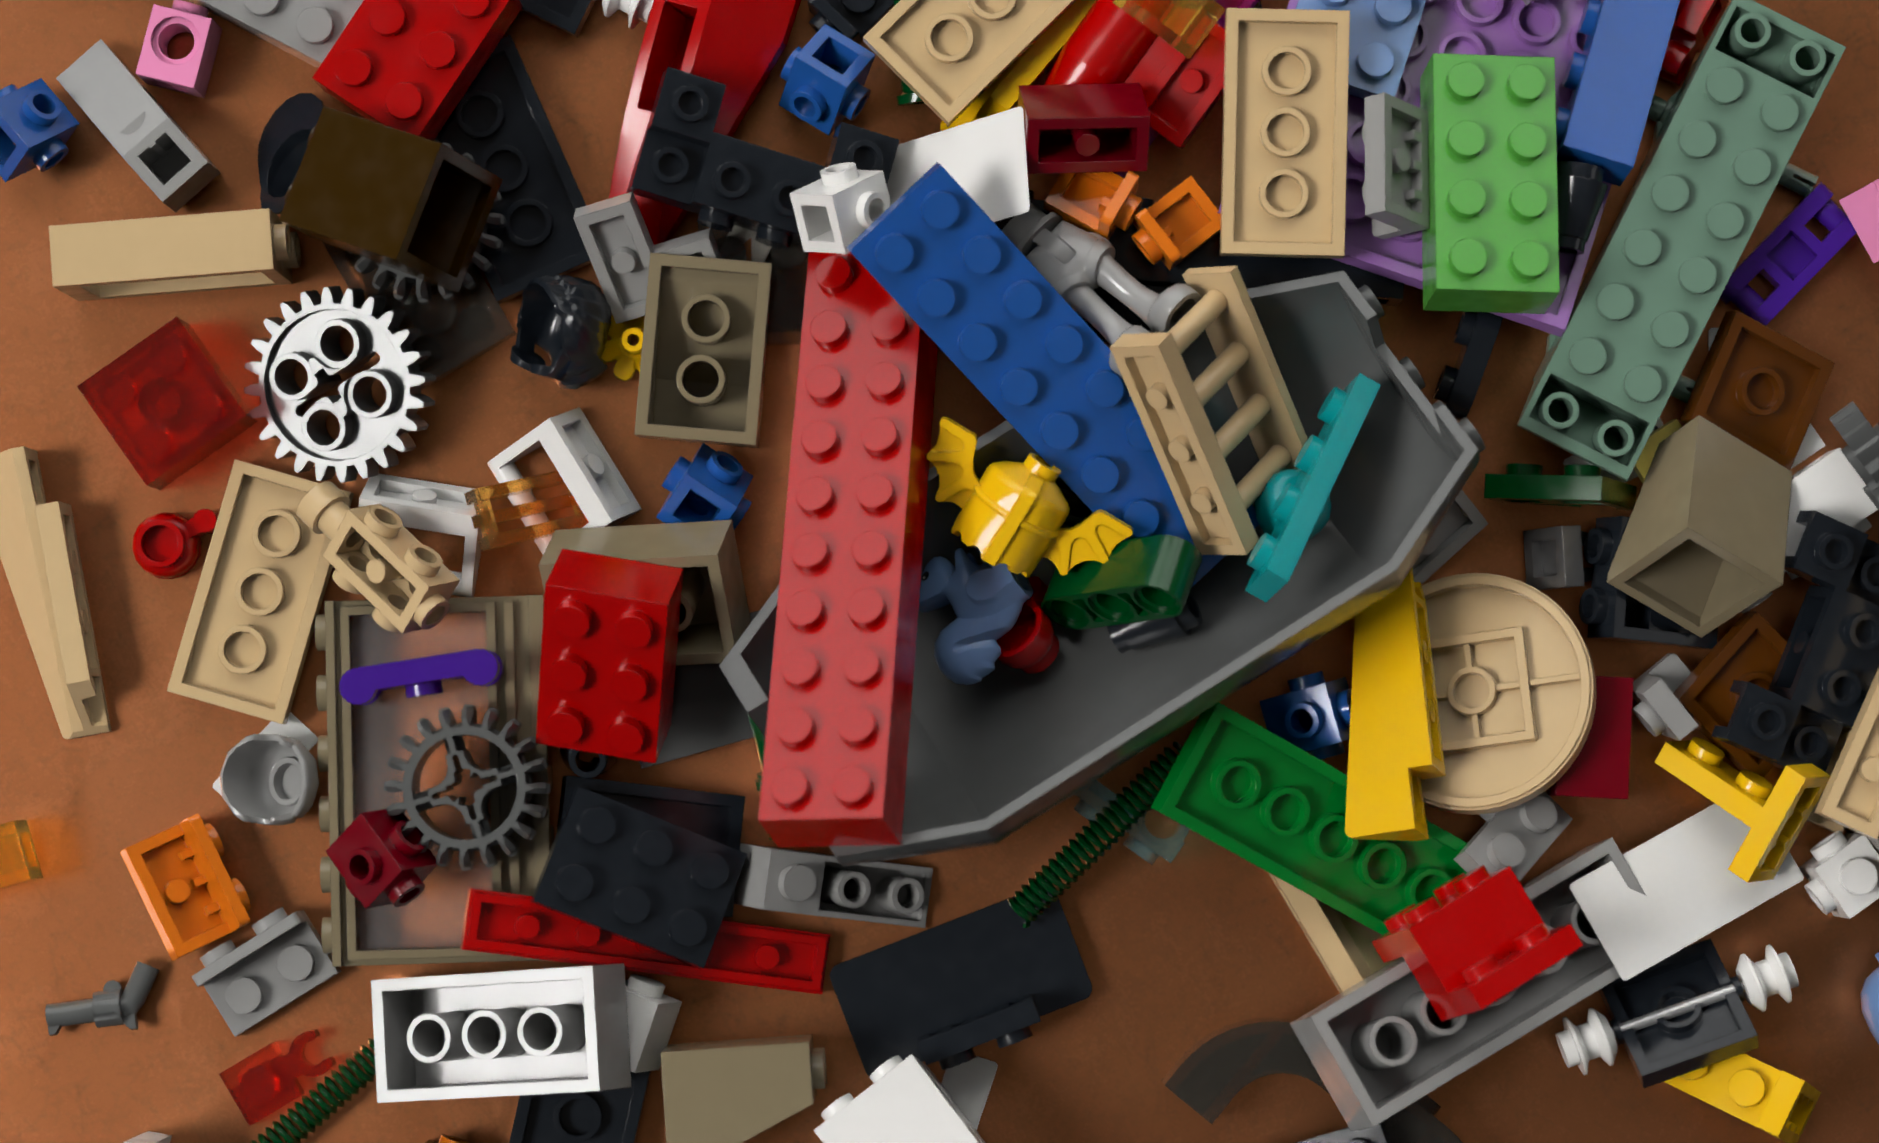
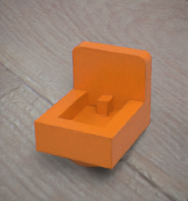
M1130 170L1124 178L1113 172L1061 173L1045 199L1043 209L1050 213L1055 212L1059 214L1066 222L1087 232L1099 233L1109 241L1116 227L1127 231L1142 205L1143 199L1136 196L1140 176Z
M1190 175L1148 209L1144 208L1134 216L1132 223L1138 231L1132 235V239L1153 265L1162 260L1170 271L1220 232L1221 214L1218 213L1217 207Z

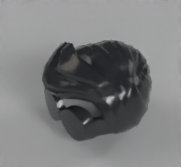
M545 275L544 277H536L530 280L523 289V300L517 317L516 326L518 332L516 344L511 348L510 360L530 373L554 380L561 389H578L600 377L608 368V365L601 356L605 350L612 316L611 306L608 304L601 288L592 281L568 275ZM535 344L549 354L550 366H546L544 359L534 352Z

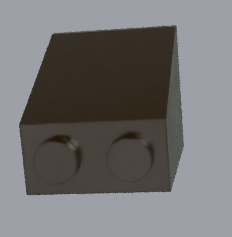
M323 106L317 124L309 134L307 149L295 180L287 190L285 205L279 221L312 238L458 293L503 179L442 143Z

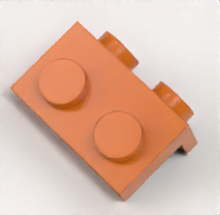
M198 813L186 818L180 824L131 845L120 852L172 962L224 938L250 923L247 912L250 911L251 905L247 892L237 878H230L221 860V857L224 856V847L220 836L211 824L204 825Z

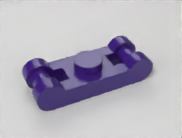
M1819 182L1812 192L1803 198L1733 271L1719 299L1725 304L1731 301L1742 313L1766 326L1856 233L1846 213L1830 199L1834 193L1822 182ZM1813 216L1829 231L1821 241L1804 226ZM1758 273L1775 287L1765 299L1748 285Z
M473 649L357 667L348 670L342 675L339 682V691L347 702L355 705L369 706L381 699L384 691L405 688L408 699L443 693L442 682L464 678L471 684L490 687L496 685L502 679L504 664L498 654L492 651Z

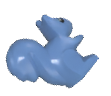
M958 548L955 551V566L947 558L941 556L934 557L926 565L921 576L919 610L924 613L951 604L957 618L941 630L935 642L934 657L940 671L947 679L957 684L970 685L980 682L983 677L995 670L994 663L1001 655V648L997 640L1014 627L1022 611L1023 604L1032 597L1034 590L1028 578L1021 573L1015 574L1010 572L1006 564L1000 563L992 566L985 562L978 565L975 557L971 553L966 554L963 548Z

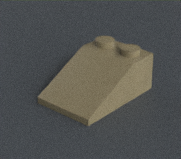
M650 252L634 435L647 439L759 448L772 263Z

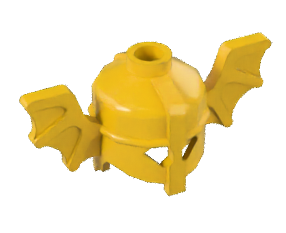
M944 416L941 418L938 441L927 454V459L936 467L939 474V488L935 499L937 502H952L959 505L962 510L957 516L951 532L956 536L961 535V541L968 547H978L981 552V559L992 566L1000 563L1006 564L1010 572L1015 574L1021 573L1028 578L1035 570L1041 558L1044 557L1056 565L1060 575L1065 576L1073 566L1083 561L1094 560L1102 564L1106 563L1113 548L1119 542L1132 536L1133 528L1103 509L1095 511L1074 527L1060 528L1069 514L1068 503L1055 482L1061 470L1054 465L1051 468L1038 454L1030 452L1024 462H994L987 467L979 480L974 472L977 435L949 417Z

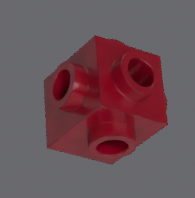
M387 809L362 812L325 851L346 880V886L350 893L363 904L365 909L393 904L394 907H401L410 903L425 889L423 880L438 866L436 858L430 849L425 853H420L426 846H421V843L418 844L423 836V833L418 828L414 829L409 836L404 837L402 835V828L409 822L404 813L398 816H389Z

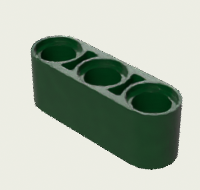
M1155 535L1123 540L1113 548L1109 560L1104 564L1094 560L1083 561L1073 566L1065 576L1060 575L1056 567L1040 606L1054 623L1066 628L1082 630L1175 617L1180 615L1184 609L1202 562V554L1189 541L1172 535Z

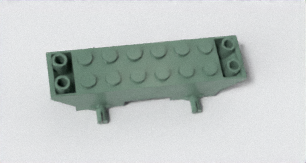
M1731 0L1698 59L1692 64L1680 90L1670 97L1668 101L1656 95L1653 96L1647 117L1656 122L1653 143L1640 167L1641 171L1591 270L1586 274L1578 289L1565 332L1561 337L1548 333L1546 355L1532 380L1534 381L1516 426L1624 481L1629 479L1670 395L1685 403L1688 402L1696 381L1682 375V372L1777 183L1805 198L1812 192L1814 188L1812 186L1818 180L1819 176L1789 163V160L1846 49L1845 46L1753 0Z

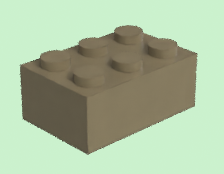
M732 520L555 530L538 564L544 592L545 583L562 549L684 568L676 665L721 663L751 623Z

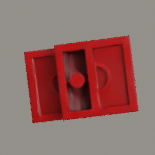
M1485 865L1472 870L1466 875L1465 873L1457 875L1434 889L1433 893L1435 896L1417 905L1413 903L1384 920L1383 923L1388 932L1371 942L1383 963L1400 957L1404 958L1441 1021L1486 1008L1584 946L1571 924L1552 930L1547 928L1510 866L1489 873Z

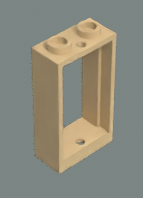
M270 208L49 226L53 287L78 301L293 284L292 268H300L301 266L300 241L298 233L290 232L289 225L279 221L280 217Z

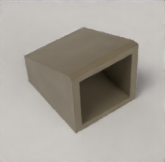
M1698 415L1659 443L1609 569L1607 583L1702 638L1783 585L1792 471Z
M813 1034L668 1044L660 1052L666 1143H743L813 1105L817 1095L816 1089H825L827 1084L825 1047L814 1048Z

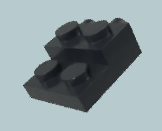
M1630 517L1596 518V528L1588 532L1584 542L1585 559L1589 564H1593L1591 588L1584 591L1579 603L1580 618L1584 624H1588L1587 638L1637 644H1660L1695 649H1713L1717 644L1718 627L1701 638L1607 583L1609 569Z

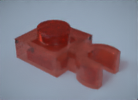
M317 1029L298 1035L291 1043L289 1053L284 1056L276 1042H272L219 1074L249 1126L304 1095L305 1092L297 1080L298 1077L301 1075L317 1077L334 1067L336 1061L333 1056L319 1064H313L305 1057L304 1050L306 1045L320 1036Z

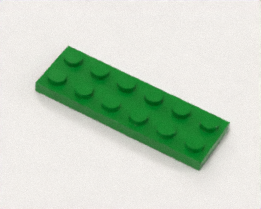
M1217 703L1200 714L1150 807L1381 935L1388 932L1383 923L1384 920L1413 903L1417 905L1435 896L1433 893L1434 889L1461 873L1467 874L1454 860L1467 842L1426 820L1429 836L1427 840H1364L1348 837L1345 834L1347 775L1221 703Z

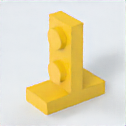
M1693 737L1687 741L1665 742L1655 760L1657 765L1751 827L1728 870L1747 883L1773 880L1824 791L1830 775L1812 763L1786 765L1773 787L1762 776L1745 769L1739 772L1724 762L1725 753L1704 739Z
M1745 1053L1664 1081V1083L1753 1125L1786 1143L1798 1142L1821 1095L1820 1091L1806 1081L1783 1070L1780 1071Z

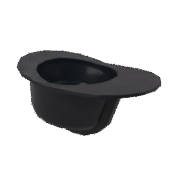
M299 93L287 99L269 119L259 142L258 169L261 186V208H270L275 214L282 213L287 190L295 180L307 149L309 134L317 124L324 106L323 101L312 93Z

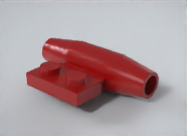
M1096 0L1064 44L1044 85L1140 83L1151 116L1150 127L1175 146L1183 149L1223 95L1225 28L1204 13L1179 10L1184 0Z

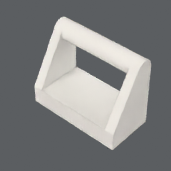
M580 407L550 417L487 462L542 555L555 529L514 463L541 446L545 449L589 523L582 528L617 526L642 509Z
M379 474L368 478L359 497L358 507L381 504L394 511L401 518L404 527L465 536L462 572L451 571L460 580L452 595L462 597L474 596L490 491Z

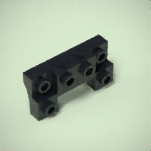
M667 67L662 73L627 192L633 191L635 195L699 214L697 222L703 226L719 231L732 232L735 225L757 232L755 240L761 244L777 249L789 250L792 243L802 246L790 198L791 192L821 179L820 171L822 169L845 162L855 163L857 170L883 171L887 185L900 140L841 122L835 128L825 166L818 165L713 132L726 85Z
M1800 511L1796 522L1806 526L1795 556H1785L1784 570L1817 585H1809L1769 689L1767 690L1748 681L1734 680L1730 692L1739 695L1728 726L1715 725L1711 737L1750 753L1781 770H1784L1786 765L1812 763L1826 772L1843 726L1853 727L1879 666V544L1867 539L1868 534L1818 511Z

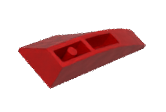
M801 0L653 1L624 114L609 198L629 193L627 188L633 167L645 135L662 73L666 68L671 67L726 85L713 132L732 137L787 46ZM634 194L653 244L671 240L688 211Z

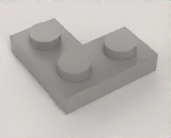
M633 191L576 208L574 213V222L605 298L611 307L616 324L645 316L650 252L723 259L711 228L654 245Z
M1544 791L1537 797L1519 806L1504 811L1479 814L1486 823L1458 853L1454 860L1467 873L1482 865H1485L1489 873L1510 866L1520 881L1573 819Z

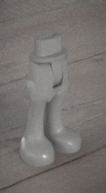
M1030 203V210L1027 213L1014 216L1002 229V232L1074 311L1095 327L1109 342L1110 346L1122 334L1151 332L1141 325H1131L1109 307L1097 295L1094 289L1102 287L1140 317L1153 333L1168 332L1201 299L1198 292L1183 283L1175 284L1165 289L1161 294L1148 289L1114 259L1115 248L1106 238L1099 233L1087 232L1064 221L1062 216L1055 212L1046 215L1032 203ZM1110 351L1109 365L1115 373L1122 377Z

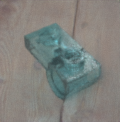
M1097 780L1074 794V796L1080 799L1074 810L1087 820L1097 821L1095 814H1103V806L1110 808L1109 800L1118 802L1116 794ZM1141 800L1144 805H1147L1146 801ZM1125 810L1129 817L1133 818V815ZM1139 817V822L1132 824L1131 830H1125L1129 836L1123 845L1151 865L1154 864L1159 856L1171 863L1185 844L1183 840L1190 829L1178 823L1177 829L1173 834L1165 838H1157L1147 830L1145 817ZM1120 818V820L1122 821V823H1123L1124 825H1127V824H1126V821H1124L1123 819Z

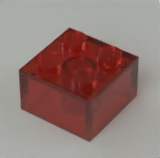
M177 316L77 386L144 483L158 490H162L258 422L256 418L251 416L249 413L251 410L191 325Z

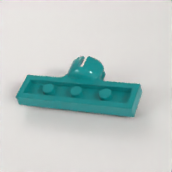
M1359 373L1343 390L1335 386L1326 397L1318 412L1317 418L1325 422L1318 437L1312 434L1303 445L1295 460L1294 467L1298 469H1284L1274 474L1267 482L1265 490L1256 499L1254 505L1256 517L1264 534L1255 545L1247 562V565L1255 570L1246 586V592L1264 602L1272 598L1289 581L1307 541L1313 539L1328 523L1332 510L1329 494L1381 386L1377 382Z

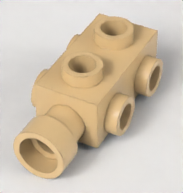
M325 481L316 485L303 497L297 508V516L314 533H324L331 540L323 557L335 568L332 574L334 582L347 592L362 594L375 607L372 617L379 626L390 632L404 634L421 629H431L446 616L450 607L448 600L460 580L443 564L441 556L435 550L423 545L402 525L401 518L394 511L381 504L351 509L350 499L331 481Z

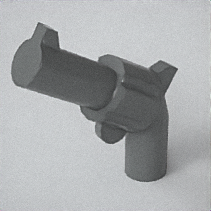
M137 961L124 991L119 982L111 980L104 985L103 991L93 992V998L46 1004L45 1015L49 1035H57L62 1026L95 1022L97 1028L125 1024L131 1030H137V1012L144 1005L160 970Z

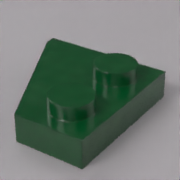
M1510 463L1506 464V474H1485L1484 498L1501 503L1562 507L1608 505L1615 507L1616 510H1633L1636 503L1637 486L1601 476V468L1595 465L1569 464L1564 465V475H1542V465Z

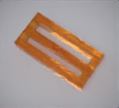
M558 471L476 488L464 494L467 506L474 504L476 515L471 517L474 529L481 528L483 538L478 540L481 552L553 536L555 530L582 528L589 522L568 487V494L493 511L490 503L491 500L565 484ZM573 507L574 516L500 533L498 530V523Z

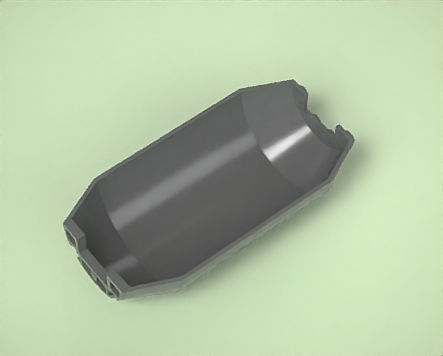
M1343 270L1247 289L1307 438L1312 434L1318 437L1325 422L1318 419L1317 415L1326 397L1335 386L1343 390L1359 373L1381 385L1329 494L1332 506L1330 519L1313 539L1307 541L1289 581L1272 598L1264 602L1245 591L1255 570L1247 565L1253 549L1247 555H1226L1191 588L1202 615V624L1191 628L1192 633L1190 636L1121 653L1114 645L1107 626L1083 630L1070 629L1052 621L1054 634L1059 640V652L1049 667L1041 672L1029 674L1021 669L1006 666L997 659L994 663L995 670L983 677L980 682L970 685L957 684L947 679L940 671L934 657L935 642L941 630L957 618L951 604L924 613L919 610L901 845L829 846L843 867L999 843L1401 586L1480 461L1479 453L1485 450L1486 447L1478 431L1467 418L1457 422L1445 404L1440 400L1431 405L1421 391L1426 385L1415 365L1407 356L1398 361L1386 345L1378 320L1385 316V313L1377 297L1366 284L1357 289ZM1205 330L1181 354L1192 382L1216 358ZM1228 383L1203 407L1214 434L1238 410ZM1006 420L977 438L974 472L980 480L987 467L994 462H1024L1030 452L1038 453ZM1249 434L1225 458L1236 485L1259 461ZM935 466L929 469L921 576L926 565L934 557L941 556L947 558L955 566V551L958 548H963L966 554L971 553L977 560L978 565L985 563L981 559V552L978 547H968L961 541V535L956 536L952 534L951 529L962 509L959 505L952 502L936 501L935 496L939 488V474ZM1058 476L1055 481L1060 489L1072 491ZM1062 524L1060 528H1071L1072 526ZM1258 525L1255 531L1260 539L1264 532L1260 525ZM1042 557L1030 577H1039L1048 586L1056 565L1048 558ZM779 585L719 665L740 702L764 737H766Z

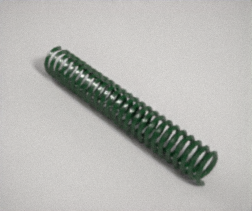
M1173 742V746L1181 752L1183 747L1178 742ZM1164 747V754L1167 757L1163 754H1157L1158 762L1150 760V767L1153 770L1149 767H1143L1144 775L1136 774L1138 782L1135 780L1129 781L1131 789L1123 787V794L1116 793V800L1118 802L1109 800L1110 808L1103 806V814H1095L1097 821L1089 819L1090 828L1082 826L1083 834L1075 833L1076 840L1069 839V847L1062 846V853L1055 852V859H1048L1049 866L1042 865V872L1035 871L1036 879L1028 878L1029 886L1022 884V892L1015 891V898H1008V904L1013 911L1026 920L1022 928H1029L1031 921L1037 920V915L1044 914V908H1050L1051 902H1056L1058 895L1064 894V889L1071 888V882H1077L1078 876L1085 874L1084 869H1090L1091 863L1098 862V856H1104L1105 850L1112 848L1111 843H1118V837H1124L1125 830H1131L1132 824L1139 822V817H1145V810H1152L1150 807L1159 793L1153 784L1161 789L1163 782L1158 776L1165 780L1168 776L1165 769L1170 772L1173 766L1172 763H1175L1178 757L1172 749ZM1144 789H1146L1149 793H1151V794L1153 795L1154 799L1151 798V797L1148 795V793H1147ZM1140 798L1146 801L1147 805H1144ZM1132 803H1133L1135 806H1137V807L1140 809L1141 812H1138V811L1135 809V807L1132 805ZM1125 810L1131 813L1133 818H1130ZM1120 818L1126 821L1127 825H1124ZM1112 823L1119 828L1120 832L1114 828ZM1106 831L1111 833L1113 838L1109 837ZM1100 838L1103 839L1107 845L1103 844ZM1093 844L1099 848L1100 852L1095 849ZM1086 851L1091 853L1093 858L1089 857ZM1080 858H1082L1083 860H1085L1086 865L1082 863V861L1080 860ZM1073 864L1076 865L1080 871H1077ZM1066 870L1072 874L1073 878L1069 877ZM1060 878L1064 879L1066 884L1062 883ZM1054 885H1056V886L1059 887V891L1056 890V888L1054 887ZM1047 891L1052 893L1053 897H1050ZM1040 897L1046 901V904L1042 902ZM1033 903L1039 907V910L1035 908ZM1026 910L1031 912L1033 916H1029Z
M368 1038L367 1043L374 1050V1040ZM360 1045V1050L371 1061L374 1068L366 1062L358 1051H353V1056L362 1065L367 1074L351 1058L346 1057L347 1065L356 1073L359 1080L350 1073L344 1064L338 1065V1069L349 1080L352 1087L344 1081L336 1070H331V1076L341 1085L345 1093L329 1077L324 1076L325 1084L334 1092L338 1100L329 1093L322 1083L316 1084V1088L328 1100L331 1107L322 1100L314 1089H309V1095L321 1107L324 1113L317 1109L307 1096L302 1095V1101L313 1112L316 1119L307 1112L300 1102H295L294 1107L306 1119L309 1126L301 1120L292 1108H287V1114L299 1126L302 1132L296 1129L285 1115L280 1114V1121L291 1131L294 1138L286 1132L279 1122L273 1121L272 1126L284 1138L286 1143H301V1139H307L308 1132L314 1133L315 1126H322L323 1119L329 1120L330 1113H337V1107H344V1100L351 1101L352 1094H359V1087L366 1088V1081L373 1082L374 1075H376L375 1056L365 1045ZM265 1127V1133L274 1143H283L270 1127ZM258 1134V1140L261 1143H270L263 1134ZM251 1140L250 1143H258V1142L255 1141V1140Z

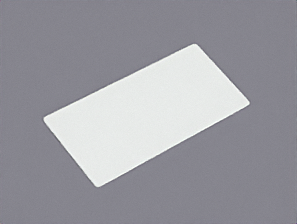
M1019 106L898 144L887 184L891 205L930 168L939 163L993 222L1027 213L1030 210L1023 107Z
M1713 804L1623 854L1646 895L1628 888L1613 861L1572 882L1569 888L1622 980L1627 981L1803 881L1804 876L1791 853L1787 854L1773 880L1747 883L1728 870L1751 827L1717 804Z

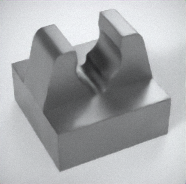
M1581 525L1556 526L1523 531L1526 584L1538 590L1585 586V582L1592 580L1593 568H1583L1582 546H1584L1588 533L1581 531Z

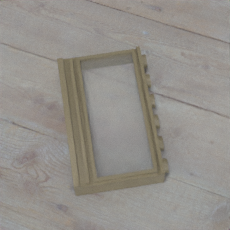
M544 595L450 598L448 600L450 604L449 610L436 626L428 630L421 629L404 634L390 632L379 626L372 617L375 607L368 600L324 601L325 614L316 615L315 643L317 651H326V675L317 676L316 701L318 711H327V735H320L318 737L317 757L319 771L328 772L329 796H320L319 826L321 832H329L330 846L360 813L387 809L392 804L404 802L403 792H386L384 790V782L390 780L403 781L405 771L392 769L388 766V760L390 757H401L409 761L412 753L401 746L399 739L402 735H409L421 743L425 738L418 730L416 724L419 719L427 718L432 722L436 730L442 728L438 718L439 709L444 707L450 708L454 714L456 724L461 723L463 706L465 704H472L476 707L477 724H482L484 715L489 708H495L500 711L497 730L502 731L506 723L511 719H517L521 722L520 731L512 739L516 744L530 736L536 738ZM473 649L492 651L498 654L504 664L502 679L496 685L490 687L471 684L464 678L442 682L443 693L408 699L405 688L384 691L381 699L369 706L351 704L341 696L339 691V682L342 675L348 670L357 667ZM473 735L462 736L466 750L470 751L475 764L480 768L490 770L511 764L506 754L489 740ZM445 743L438 747L427 760L421 774L420 792L439 785L445 779L448 771L445 757L448 753ZM538 744L535 749L526 753L527 761L530 762L540 758H545L548 761V745ZM549 765L543 771L533 772V783L547 782L553 787L552 765ZM463 769V772H461L462 782L459 785L453 786L454 790L441 793L439 797L456 795L457 799L459 797H466L465 804L473 805L475 803L474 792L483 788L484 784L496 781L497 777L480 779L479 776L477 778H470L471 770ZM517 782L501 787L491 795L488 803L490 815L488 822L492 832L509 816L516 799ZM533 793L531 803L543 805L548 809V813L545 818L526 815L524 822L531 825L537 831L534 839L528 840L516 831L511 835L520 850L516 856H508L501 846L497 844L494 846L497 854L496 866L486 867L482 861L480 851H474L472 870L465 871L461 870L459 865V851L454 850L452 859L446 867L437 866L423 880L425 884L423 892L413 901L401 907H394L393 904L365 909L363 904L350 893L346 886V880L329 856H323L320 862V884L322 893H331V917H323L321 941L323 953H332V967L549 961L460 949L468 888L533 896L554 842V827L550 825L549 793ZM447 804L425 810L433 823L444 832L459 838L474 839L470 825L465 823L461 811L455 806ZM407 812V813H404L405 816H406V817L408 818V820L410 821L411 818H410L408 812ZM434 844L430 850L435 858L440 847L437 844Z

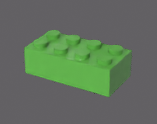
M1433 53L1420 77V108L1428 111L1429 229L1422 230L1423 310L1545 314L1560 293L1555 57Z

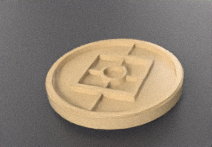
M1489 573L1457 574L1423 585L1422 588L1426 599L1446 776L1423 780L1420 778L1424 805L1445 812L1470 815L1489 814L1519 806L1537 797L1557 782L1574 763L1588 738L1595 714L1597 696L1595 671L1589 650L1582 635L1563 609L1547 595L1524 582Z

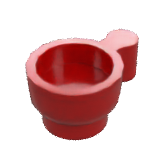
M200 509L191 519H187L177 513L166 512L147 517L138 525L133 535L132 551L136 562L145 572L159 579H175L186 575L195 567L201 555V537L206 534H213L219 514L209 509Z
M1036 576L1028 578L1034 592L1032 597L1023 604L1016 624L1008 633L997 640L1001 648V655L998 657V660L1006 666L1021 669L1029 674L1041 672L1049 667L1059 652V640L1054 634L1052 621L1040 606L1048 586Z

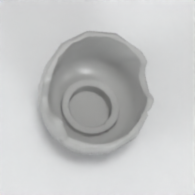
M252 734L246 736L227 752L220 772L222 798L233 814L244 822L264 825L294 823L297 818L304 817L313 806L319 786L316 758L300 741L294 740L291 737L277 734Z

